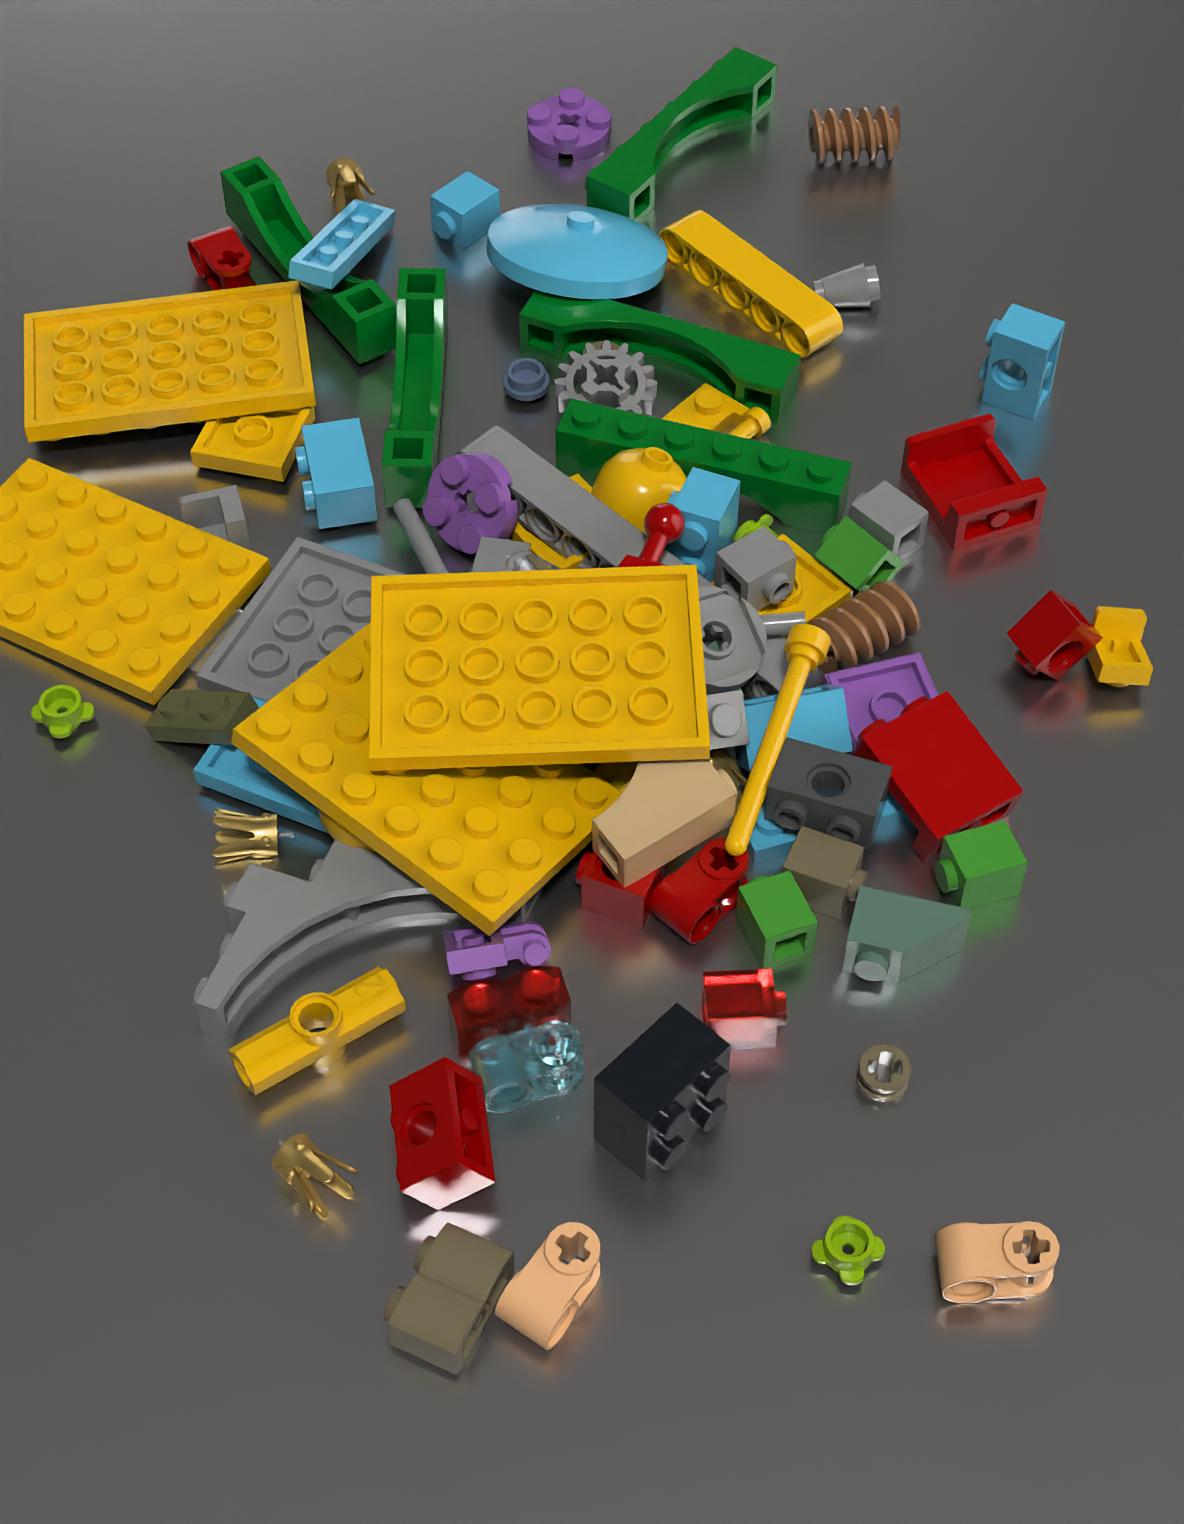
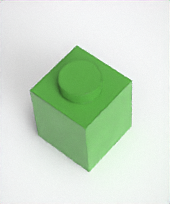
M846 515L839 524L832 526L826 532L821 541V547L814 554L859 592L868 590L878 581L886 580L891 582L905 564L903 560Z
M1003 820L944 836L940 858L935 862L934 869L940 889L944 893H950L956 906L970 909L1020 895L1028 862L1008 824Z
M790 870L774 876H759L752 879L746 885L738 887L736 921L762 971L814 954L818 921Z

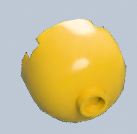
M660 448L629 449L620 451L602 466L593 483L591 494L647 535L644 528V518L648 510L656 504L667 503L673 491L680 492L687 477L680 466L673 461L671 455Z

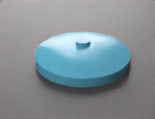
M572 204L530 205L513 209L500 215L489 227L486 248L487 256L493 266L513 281L545 293L579 299H616L648 291L655 287L664 277L668 250L664 241L644 224L608 210Z

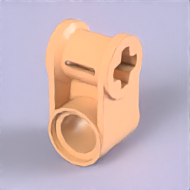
M1033 1221L999 1224L963 1222L941 1228L935 1234V1244L942 1296L947 1301L965 1304L992 1299H1031L1041 1296L1049 1289L1053 1281L1054 1266L1059 1258L1060 1245L1056 1235L1049 1227ZM1028 1236V1244H1023L1024 1238ZM1026 1256L1029 1257V1261L1031 1264L1027 1263ZM1034 1277L1033 1282L1028 1284V1278Z
M567 1222L552 1230L527 1265L516 1273L504 1289L495 1307V1316L546 1351L552 1349L563 1337L575 1314L596 1288L600 1280L599 1259L601 1243L597 1234L589 1226L579 1222ZM577 1257L583 1258V1259H584V1262H582L581 1260L576 1259V1258H577ZM562 1259L569 1262V1264L562 1263Z

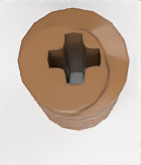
M879 106L872 117L867 107H861L855 118L852 110L849 107H845L842 109L839 119H837L833 108H827L821 120L817 110L811 109L808 121L810 150L815 152L819 165L824 164L828 152L833 153L836 164H841L845 151L850 152L853 163H858L862 150L867 151L870 163H875L879 150L884 151L887 162H892L900 140L898 106L893 107L889 117L886 108Z
M886 580L874 583L868 590L860 591L854 598L844 600L837 608H830L821 617H814L807 623L821 628L831 638L826 659L823 664L818 666L825 674L836 672L837 667L841 670L857 667V661L868 663L873 658V652L875 654H883L889 649V643L891 645H899L905 639V635L914 636L921 630V620L913 601L898 585Z

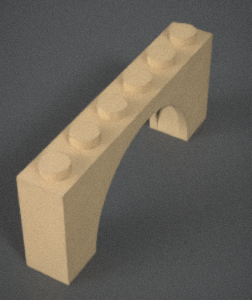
M708 759L638 761L634 775L621 796L607 810L592 819V849L625 888L730 826L735 816V804L738 795L736 786L727 772L723 769L716 770Z

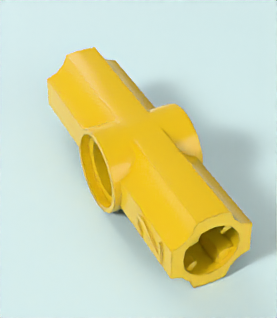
M378 966L329 994L312 992L301 996L292 1005L288 1017L228 1049L230 1060L249 1093L252 1092L256 1096L307 1066L326 1067L334 1064L342 1057L346 1050V1044L405 1012V1000L400 993L396 981L388 970ZM315 1028H327L320 1032H310V1030Z

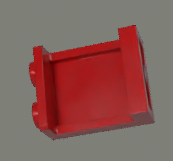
M990 413L930 431H923L909 436L905 440L901 473L925 509L929 511V515L953 550L1041 524L1048 489L1039 477L1021 480L994 441L996 420Z
M948 691L930 700L926 696L917 698L902 710L899 717L887 723L884 719L876 720L864 728L858 735L859 743L853 756L893 766L889 791L919 831L912 847L924 863L940 855L944 836L996 823L1009 816L1024 792Z

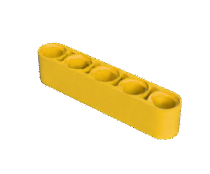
M695 210L659 232V236L664 241L668 250L667 259L788 351L800 354L801 358H805L842 335L843 322L841 316L830 302L706 212Z

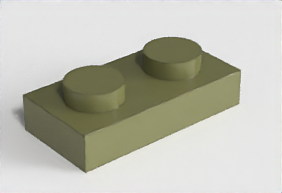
M170 689L161 698L156 710L144 727L154 741L233 745L231 744L233 728L258 710L259 707L249 692Z

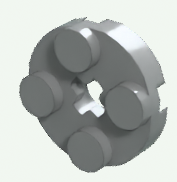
M699 587L702 638L705 636L704 629H709L713 636L721 635L724 639V643L719 646L718 651L711 650L703 642L706 693L731 692L747 683L760 667L761 658L766 652L767 646L766 629L756 609L745 599L741 598L737 601L732 596L723 594L726 589L719 587Z

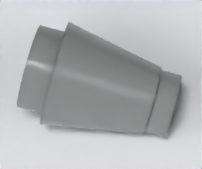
M862 262L824 277L822 280L813 281L814 292L830 302L835 308H871V303L881 301L880 284L875 265L864 266Z

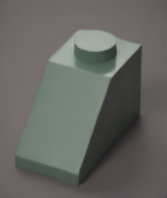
M859 886L846 941L842 971L856 974L869 981L884 980L898 984L963 950L972 909Z

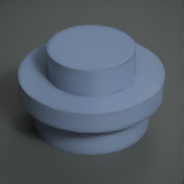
M520 358L513 361L503 376L504 391L510 397L521 401H531L542 397L547 393L550 386L549 375L541 362L532 358Z

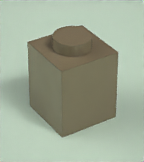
M801 826L782 866V873L791 871L812 911L840 921L849 902L856 903L859 886L866 887L869 872L861 869L864 854L863 846Z

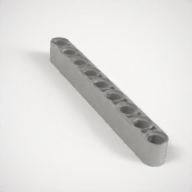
M496 425L490 426L455 453L483 452L497 459L509 472L513 482L507 486L511 493V501L517 499L518 502L517 521L565 558L574 554L579 557L589 551L588 557L584 558L582 563L578 565L579 569L618 567L626 554L639 557L648 537L646 534L503 428ZM666 549L659 563L666 566L686 565ZM697 573L698 588L714 586ZM780 634L767 636L766 652L762 655L760 667L749 681L740 687L742 692L750 699L778 694L789 666L786 661L787 655L784 652V645L787 639ZM724 639L703 641L704 643L716 641L718 646L724 643ZM818 668L809 672L803 689L815 687L819 683L820 673Z

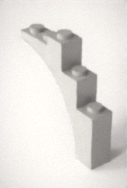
M334 840L324 859L318 858L315 861L308 881L249 863L240 881H233L225 894L223 911L227 913L230 931L225 935L221 943L218 955L219 961L210 976L205 975L201 978L194 992L193 1007L197 1011L201 1032L204 1035L223 1041L245 1007L275 977L310 953L351 934L397 922L436 918L467 919L380 854L363 848L350 847L337 840ZM542 888L503 925L527 921Z

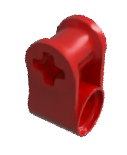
M231 225L187 242L189 255L198 275L205 279L212 291L256 285L249 271L252 264L251 254L242 244Z
M717 838L706 843L698 853L676 872L665 877L650 897L649 911L690 944H696L705 939L715 926L737 907L738 887L748 883L745 875L749 865L747 849L740 856L730 855L725 849L726 838Z

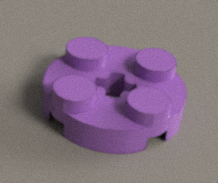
M578 88L563 89L559 96L544 99L528 108L527 128L529 144L536 152L550 159L559 160V153L573 154V161L594 157L601 153L609 143L611 112L598 101L584 97V92Z
M483 452L460 453L445 457L435 468L429 481L428 498L423 503L422 508L426 522L434 526L439 535L450 546L467 554L477 553L481 536L507 539L512 533L518 517L517 499L511 501V493L507 486L513 483L509 472L497 459ZM471 492L475 494L473 503L478 507L477 511H471L467 504V494Z

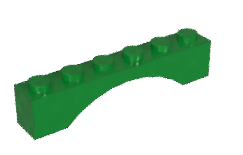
M734 47L722 59L717 60L698 80H694L676 99L668 102L664 109L653 119L644 123L639 131L624 144H620L601 164L590 170L585 180L587 206L615 212L638 222L654 209L656 178L664 163L676 150L691 139L710 130L730 124L752 121L775 100L777 64Z
M260 156L220 171L226 214L286 282L296 281L295 279L288 278L290 260L314 237L294 207L281 179ZM347 273L332 290L311 289L305 286L304 282L299 281L301 299L359 364L396 349V304L373 279L363 280Z
M399 268L394 388L390 420L384 434L382 457L385 507H394L398 500L407 498L411 500L415 508H423V503L428 498L427 492L430 478L437 467L448 320L446 268Z
M535 290L519 314L520 349L559 361H567L571 351H575L582 356L585 343L609 340L618 346L626 343L628 344V355L633 356L636 353L642 352L644 360L662 363L681 370L701 382L711 385L749 409L759 407L768 414L771 424L779 425L798 390L800 354L610 299L570 298Z
M570 398L555 430L556 468L566 475L573 476L578 473L583 479L595 481L602 466L620 451L657 447L669 453L673 461L680 466L687 476L691 469L695 467L740 480V494L747 496L769 510L788 527L825 535L832 526L840 523L847 505L852 462L572 398Z

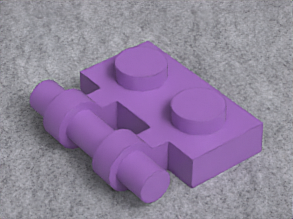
M534 921L501 925L491 936H488L476 926L442 931L449 974L461 973L463 980H478L494 976L496 974V967L508 965V960L519 959L524 965L539 967L545 964L551 955V945L545 930Z

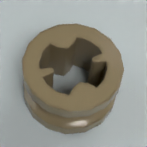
M876 1044L867 1048L861 1055L856 1075L857 1084L861 1091L873 1100L881 1102L893 1101L901 1097L907 1090L912 1071L910 1060L904 1051L890 1044ZM878 1064L891 1066L890 1074L892 1076L890 1082L877 1081L878 1073L876 1070Z

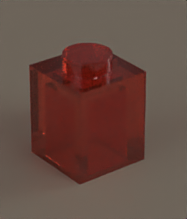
M772 968L703 972L701 990L703 1023L731 1044V1050L775 1048L777 1026L787 1024V1004L785 991H775Z

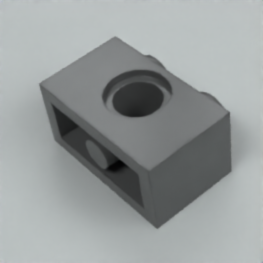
M786 737L767 786L764 820L778 823L782 827L792 830H800L801 826L870 849L887 801L893 766Z

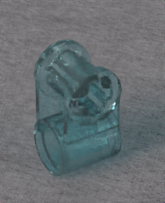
M559 1020L549 1021L543 1025L509 1035L487 1038L474 1045L468 1054L473 1073L482 1077L486 1111L490 1113H507L517 1110L526 1104L557 1095L568 1094L577 1089L585 1075L584 1060L581 1057L583 1052L582 1036L576 1027L568 1022ZM551 1036L555 1038V1045L550 1046ZM565 1070L566 1078L561 1080L560 1072Z

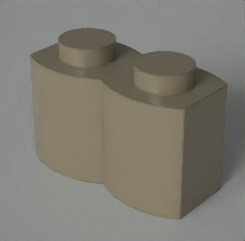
M447 1222L436 1237L428 1235L421 1244L414 1261V1270L418 1271V1273L406 1288L400 1285L394 1290L384 1312V1321L388 1322L390 1345L457 1375L469 1359L486 1322L495 1311L501 1294L513 1277L514 1251Z

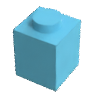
M466 171L430 195L432 231L463 250L487 235L491 223L500 216L499 189L469 171Z

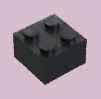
M675 1003L594 1078V1140L645 1182L661 1168L665 1171L671 1169L684 1155L688 1142L701 1129L705 1132L712 1130L727 1111V1084L731 1077L729 1072L731 1044L680 1004Z

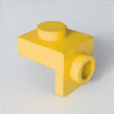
M1107 606L1096 607L1091 624L1101 634L1103 639L1086 655L1098 682H1103L1113 687H1126L1129 684L1149 686L1153 666L1141 643L1147 621L1144 610Z

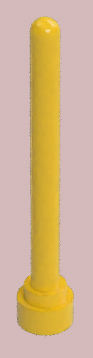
M796 624L791 627L784 645V652L787 655L786 661L789 666L725 841V849L730 855L740 856L747 849L767 793L768 783L784 745L808 674L814 671L817 666L823 664L826 659L831 638L824 630L814 625Z

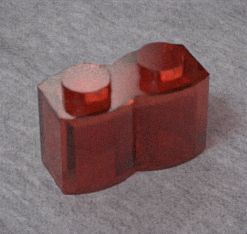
M534 966L520 970L504 981L494 979L472 981L455 988L447 995L450 1034L459 1064L463 1067L480 1068L491 1066L506 1060L515 1052L526 1054L547 1052L562 1046L571 1039V998L560 967Z

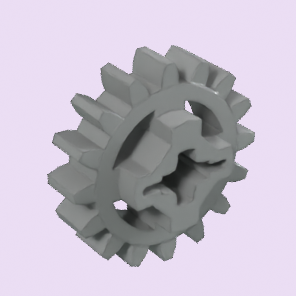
M604 340L602 349L595 350L590 342L585 343L584 355L581 356L579 353L571 351L569 352V365L560 363L558 366V379H554L558 412H564L570 398L642 415L643 413L652 414L654 399L657 398V381L654 380L653 365L644 366V354L642 352L636 353L633 356L628 355V344L623 343L618 350L611 349L609 340ZM578 382H580L581 393L577 395L575 392V386ZM632 383H634L637 388V391L634 396L630 394V388Z

